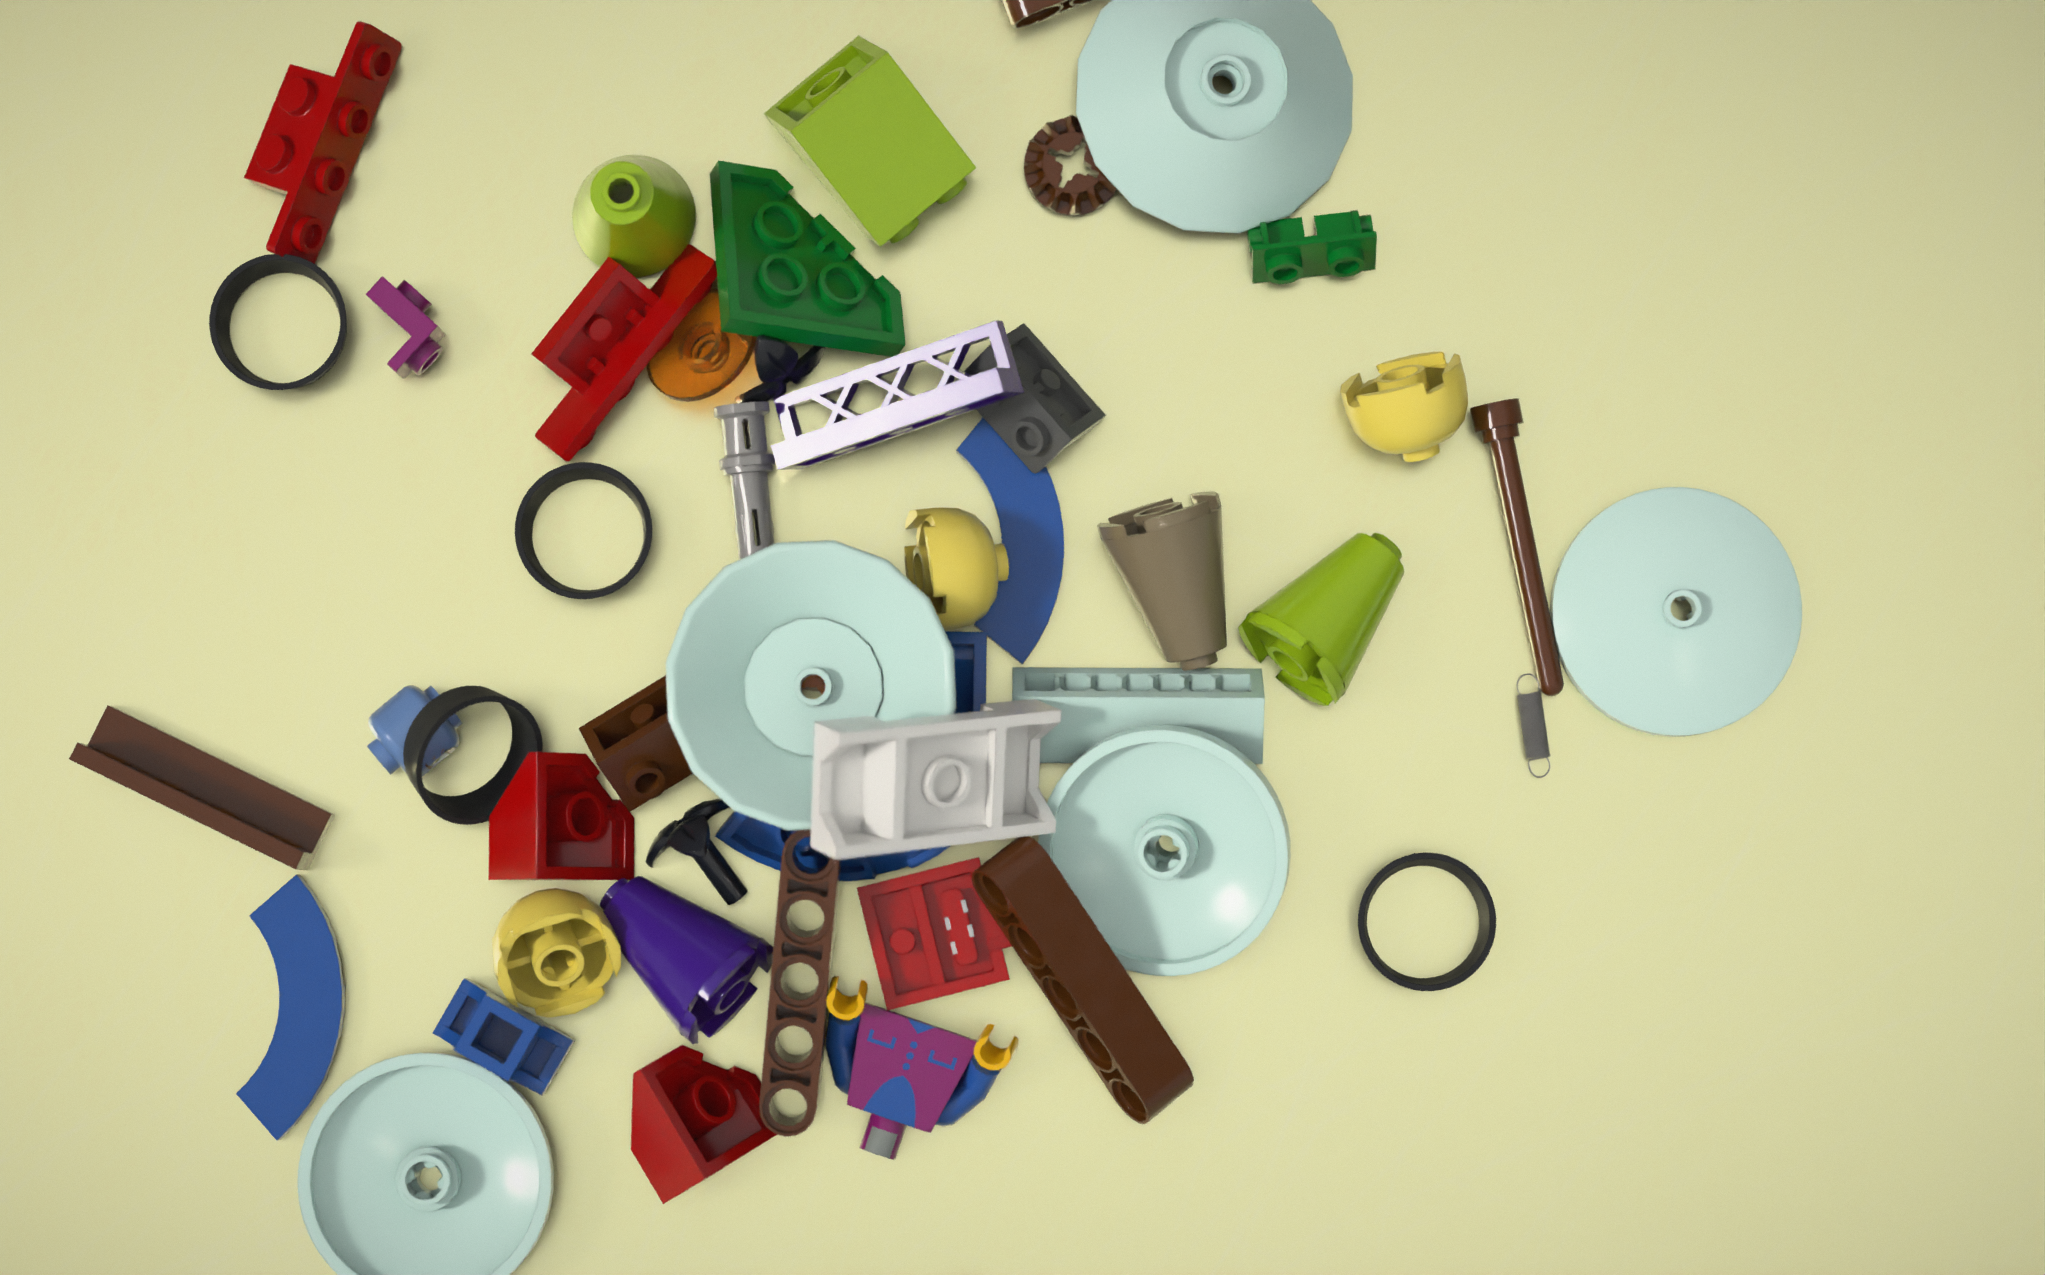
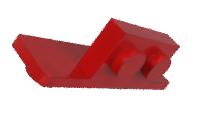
M358 21L355 24L335 76L290 64L244 176L245 179L258 186L286 194L266 244L267 251L281 257H284V254L294 255L315 264L321 247L325 242L327 232L344 190L348 185L350 175L402 49L401 42L369 23Z
M687 244L678 258L668 266L652 288L649 289L623 266L608 257L531 353L537 360L572 387L538 429L535 437L566 462L570 461L579 450L587 446L593 439L596 428L615 404L629 394L634 386L635 379L654 355L668 345L677 326L693 306L702 301L710 292L713 281L717 277L716 261L693 245Z

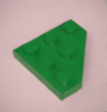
M718 160L710 172V188L721 332L754 337L766 335L781 341L889 357L898 355L905 346L900 291L883 275L875 279L852 256L856 248L821 213L813 218L790 195L794 187L777 170Z

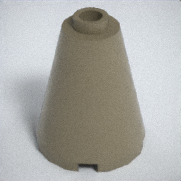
M1214 491L1190 494L1193 505L1183 508L1182 502L1173 503L1172 498L1114 515L1108 518L1110 524L1099 523L1097 525L1100 539L1167 662H1180L1183 671L1202 668L1217 662L1216 652L1227 646L1222 506L1219 494Z

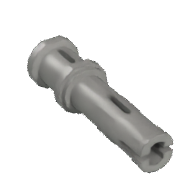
M764 401L727 404L713 408L714 417L720 419L722 425L725 457L719 460L720 470H723L724 476H730L739 560L775 543L767 472L773 471L775 458L773 454L768 452L764 415L770 412L769 402ZM742 423L744 424V429H745L746 448H745V444H744V434H743V425H742ZM751 512H753L754 514L757 546L755 545L754 541V531Z

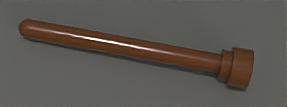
M1519 398L1470 408L1475 433L1481 432L1483 444L1490 443L1540 690L1547 696H1556L1562 691L1564 681L1514 438L1520 437L1518 425L1524 423Z

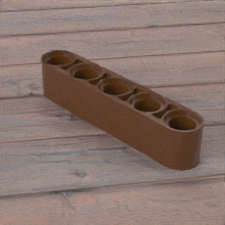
M794 830L785 842L782 852L759 1102L760 1117L765 1126L774 1134L785 1137L796 1136L808 1129L814 1120L820 1101L828 1017L826 1000L831 982L842 859L835 860L831 857L827 864L820 868H809L799 862L795 851L796 844L805 837H811V830ZM799 900L813 901L821 907L824 913V923L815 930L806 931L799 929L790 918V907ZM794 963L807 964L815 970L819 984L814 990L807 993L793 991L785 982L784 970ZM788 1026L802 1027L810 1034L813 1047L803 1055L789 1054L782 1049L779 1043V1032ZM782 1089L797 1090L805 1098L807 1109L797 1117L784 1116L776 1110L773 1104L774 1094Z
M1029 836L1017 837L972 873V883L978 896L1117 1104L1131 1119L1140 1124L1148 1123L1193 1086L1194 1078L1187 1062L1049 854L1035 839Z

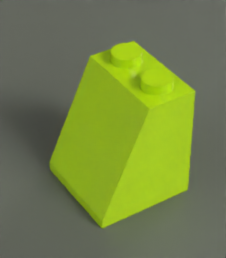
M860 36L853 39L763 113L864 235L880 247L887 241L893 244L908 236L919 224L917 216L934 202L943 204L954 198L966 186L967 180L965 177L976 169V166L891 55Z

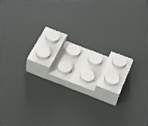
M1036 699L980 704V711L902 720L882 721L873 716L814 721L810 847L838 860L1056 833V819L1039 789L1041 738L1061 722V709Z

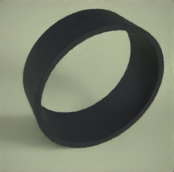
M269 254L243 263L226 277L213 299L209 327L214 349L222 363L231 373L252 386L269 390H285L311 384L324 376L333 367L345 344L347 319L341 293L325 271L301 257L284 254V257L276 254ZM276 273L300 274L319 283L334 300L340 316L339 336L329 358L312 374L290 383L271 382L253 374L237 357L230 339V318L240 295L255 281Z
M591 462L566 464L540 477L525 494L515 521L517 550L529 574L551 592L573 599L603 597L622 588L634 578L643 566L652 541L650 510L636 485L619 471ZM582 479L601 480L621 489L636 505L643 524V545L633 568L616 583L596 590L574 589L553 579L539 563L532 542L533 522L543 501L560 486Z
M462 686L438 695L418 713L406 735L403 759L409 780L426 806L435 815L451 823L470 825L489 821L490 814L529 752H543V743L538 723L523 705L486 687ZM482 702H500L510 718L512 741L508 756L496 775L482 787L463 795L443 796L427 790L422 779L423 758L427 746L438 728L453 714L470 705Z
M1415 853L1389 863L1371 880L1361 899L1358 913V930L1361 944L1367 957L1382 975L1405 988L1418 991H1437L1463 982L1483 964L1495 938L1496 912L1492 897L1485 883L1466 864L1443 854ZM1414 866L1436 867L1456 876L1471 892L1479 915L1478 935L1470 954L1455 969L1432 978L1410 977L1390 968L1374 950L1367 929L1368 909L1376 890L1391 875Z

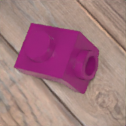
M382 276L366 295L411 336L388 361L387 365L402 379H405L412 371L420 375L441 354L443 347L438 342L446 334L424 314L432 304L406 280H403L395 288Z

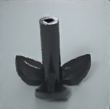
M741 335L755 355L756 371L763 383L735 397V402H770L779 396L785 395L787 383L792 381L795 384H800L812 374L819 364L826 347L814 345L801 358H798V353L791 346L777 338L766 335H759L758 337Z
M722 799L704 801L688 809L682 819L679 821L674 820L664 827L655 837L649 848L645 862L651 868H653L657 858L670 846L681 854L693 857L727 905L737 902L748 891L710 839L708 820L713 815L730 808Z

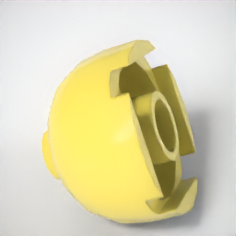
M1428 352L1393 359L1376 365L1378 372L1381 374L1377 378L1363 384L1359 372L1341 385L1340 392L1345 411L1356 435L1367 446L1385 454H1402L1406 462L1421 461L1437 455L1440 452L1439 444L1453 436L1464 422L1468 407L1466 377L1460 355L1455 353L1449 363H1446L1444 352Z
M936 507L910 510L906 518L905 529L917 528L916 545L904 546L906 577L930 598L945 631L972 625L984 617L997 597L998 582L1008 579L1009 563L1004 544H994L987 526L975 514L962 509Z
M559 888L535 891L517 900L502 916L492 938L493 966L499 987L509 1003L519 1008L517 1002L525 1007L534 1008L537 1016L551 1018L571 1015L595 1004L605 994L603 985L611 978L613 971L617 977L621 968L620 944L606 915L599 905L574 891Z

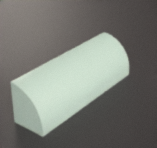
M1013 667L1012 701L1036 699L1061 709V722L1041 738L1040 763H1074L1092 746L1119 732L1142 726L1175 725L1200 730L1218 737L1234 746L1254 764H1263L1265 695L1262 668H1198L1183 671L1182 668Z

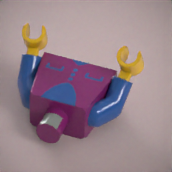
M834 976L830 982L826 1000L829 1010L825 1042L834 1084L841 1092L848 1095L847 1105L871 1113L859 1147L870 1153L895 1160L906 1126L931 1133L935 1125H954L985 1100L1001 1069L1005 1068L1010 1062L1018 1046L1019 1040L1014 1036L1009 1047H995L989 1040V1035L995 1026L993 1024H987L979 1039L975 1040L890 1010L887 1011V1009L865 1003L868 985L864 980L860 981L858 994L854 996H846L839 992L837 989L839 976Z

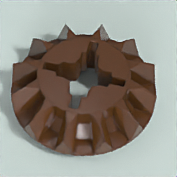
M1070 115L1053 122H1047L1029 141L1024 158L1025 179L1031 193L1046 208L1064 215L1087 214L1103 206L1117 190L1095 166L1077 117ZM1082 142L1085 143L1084 164L1091 168L1090 172L1098 177L1095 178L1090 174L1085 176L1076 173L1071 181L1068 180L1064 188L1059 187L1062 182L1063 166L1060 162L1056 161V157L1051 155L1050 152L1057 155L1061 153L1070 156L1075 149L1080 148Z

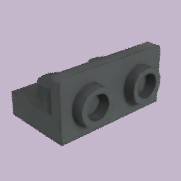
M1023 323L1009 332L1007 337L1024 393L976 410L1027 468L1036 474L1043 470L1062 450L1092 430L1106 415ZM989 345L964 372L973 376L998 367L992 346Z

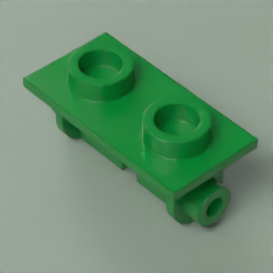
M1358 210L1315 215L1314 226L1316 235L1306 237L1302 217L1276 220L1266 224V221L1261 222L1258 228L1247 231L1249 252L1252 253L1253 284L1263 282L1288 284L1306 277L1323 275L1349 277L1361 271L1375 270L1377 234L1376 231H1373L1371 215L1359 216Z

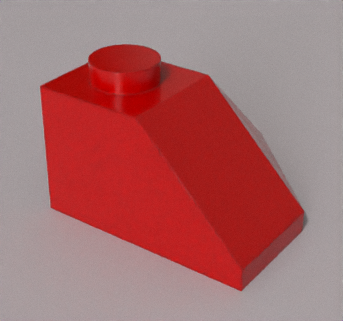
M529 752L489 816L488 880H620L621 878L631 880L634 878V817L621 799L612 800L596 777L600 771L587 754Z
M684 1045L675 1048L633 1073L631 1151L663 1204L778 1135L769 1130L760 1117L761 1083L756 1074L736 1066L726 1070L703 1061L702 1052Z

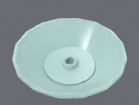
M1111 0L1100 10L1078 58L1076 115L1095 166L1133 207L1185 231L1239 234L1259 227L1261 222L1268 224L1290 216L1330 179L1352 131L1353 75L1334 25L1311 0ZM1215 76L1227 77L1232 83V92L1228 94L1217 92L1213 87L1212 78Z
M835 540L777 542L725 566L685 609L666 660L668 721L692 773L733 811L787 831L811 830L814 721L873 716L882 721L949 715L954 714L956 710L954 650L930 598L887 559ZM811 675L820 676L825 682V691L817 699L806 698L802 692L803 681Z

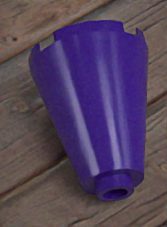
M637 876L630 881L621 878L608 889L600 902V907L604 909L603 912L618 938L622 954L679 1033L692 1044L699 1043V1031L710 1038L729 1023L756 992L757 988L749 980L758 966L766 973H768L772 966L773 947L764 938L643 876Z

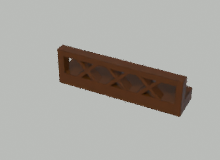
M107 705L89 743L77 742L69 760L296 870L308 871L335 814L109 705Z

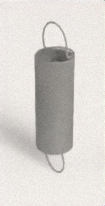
M1526 673L1521 675L1517 681V691L1520 694L1517 695L1524 749L1526 759H1529V761L1541 758L1548 760L1549 769L1545 775L1536 776L1532 773L1533 776L1542 778L1549 773L1550 762L1547 757L1551 756L1542 694L1540 693L1538 679L1534 675ZM1525 675L1533 676L1537 680L1539 691L1521 694L1518 689L1520 678Z

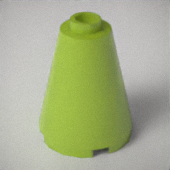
M624 155L602 163L584 179L574 200L572 221L574 233L580 247L586 256L597 266L601 267L605 260L610 257L634 277L641 278L666 270L683 252L687 244L691 243L696 227V210L694 199L687 183L675 169L665 162L650 156Z
M1357 533L1248 613L1245 620L1238 627L1242 641L1260 664L1269 656L1282 668L1275 678L1303 698L1321 706H1329L1333 700L1336 704L1346 693L1405 573L1404 567L1400 562L1402 558L1400 549L1390 539L1380 533H1373L1371 536Z

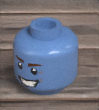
M414 685L403 687L369 717L368 726L376 739L369 743L367 748L390 775L398 768H401L406 773L403 750L408 730L423 707L439 695L431 685L424 691ZM456 714L449 717L431 738L423 758L422 776L458 747L460 740L455 729L462 722Z

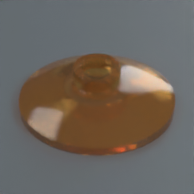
M718 288L711 289L707 296L695 304L677 326L668 345L656 353L646 365L648 376L653 385L662 394L673 400L692 402L708 398L723 390L738 377L753 353L757 337L721 332Z

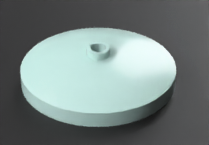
M1665 487L1636 493L1616 502L1594 517L1577 534L1561 559L1551 591L1550 617L1557 652L1563 669L1580 694L1593 707L1608 718L1633 730L1651 735L1681 737L1703 734L1730 725L1751 713L1774 692L1789 669L1797 649L1802 623V600L1797 576L1787 552L1770 528L1756 515L1735 501L1713 492L1687 487ZM1675 598L1678 601L1687 600L1691 605L1692 611L1686 615V621L1676 619L1671 613V603Z
M1150 725L1119 732L1100 741L1083 753L1068 768L1048 799L1047 804L1056 819V833L1039 835L1038 843L1049 854L1126 970L1155 976H1179L1197 973L1220 965L1248 947L1263 931L1277 909L1286 887L1291 860L1289 828L1283 807L1270 782L1260 769L1246 755L1218 737L1200 730L1175 725ZM1166 835L1173 838V845L1180 849L1173 852L1164 850L1159 843L1160 837Z
M414 1053L389 1058L365 1068L344 1082L327 1099L312 1121L305 1137L298 1166L297 1188L299 1205L308 1234L317 1251L337 1275H510L532 1251L546 1224L552 1203L554 1169L548 1138L542 1123L532 1106L513 1084L467 1058L444 1053ZM425 1167L428 1169L436 1167L441 1172L442 1177L437 1181V1189H427L421 1183L420 1174Z

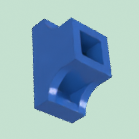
M464 978L433 1031V1034L454 1047L453 1050L506 1081L516 1082L541 1096L545 1094L575 1042V1039L526 1011L517 1008L468 978Z

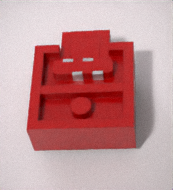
M979 857L857 887L887 1011L1010 980L1002 949L1012 947V945L978 896L972 883V873L981 866Z

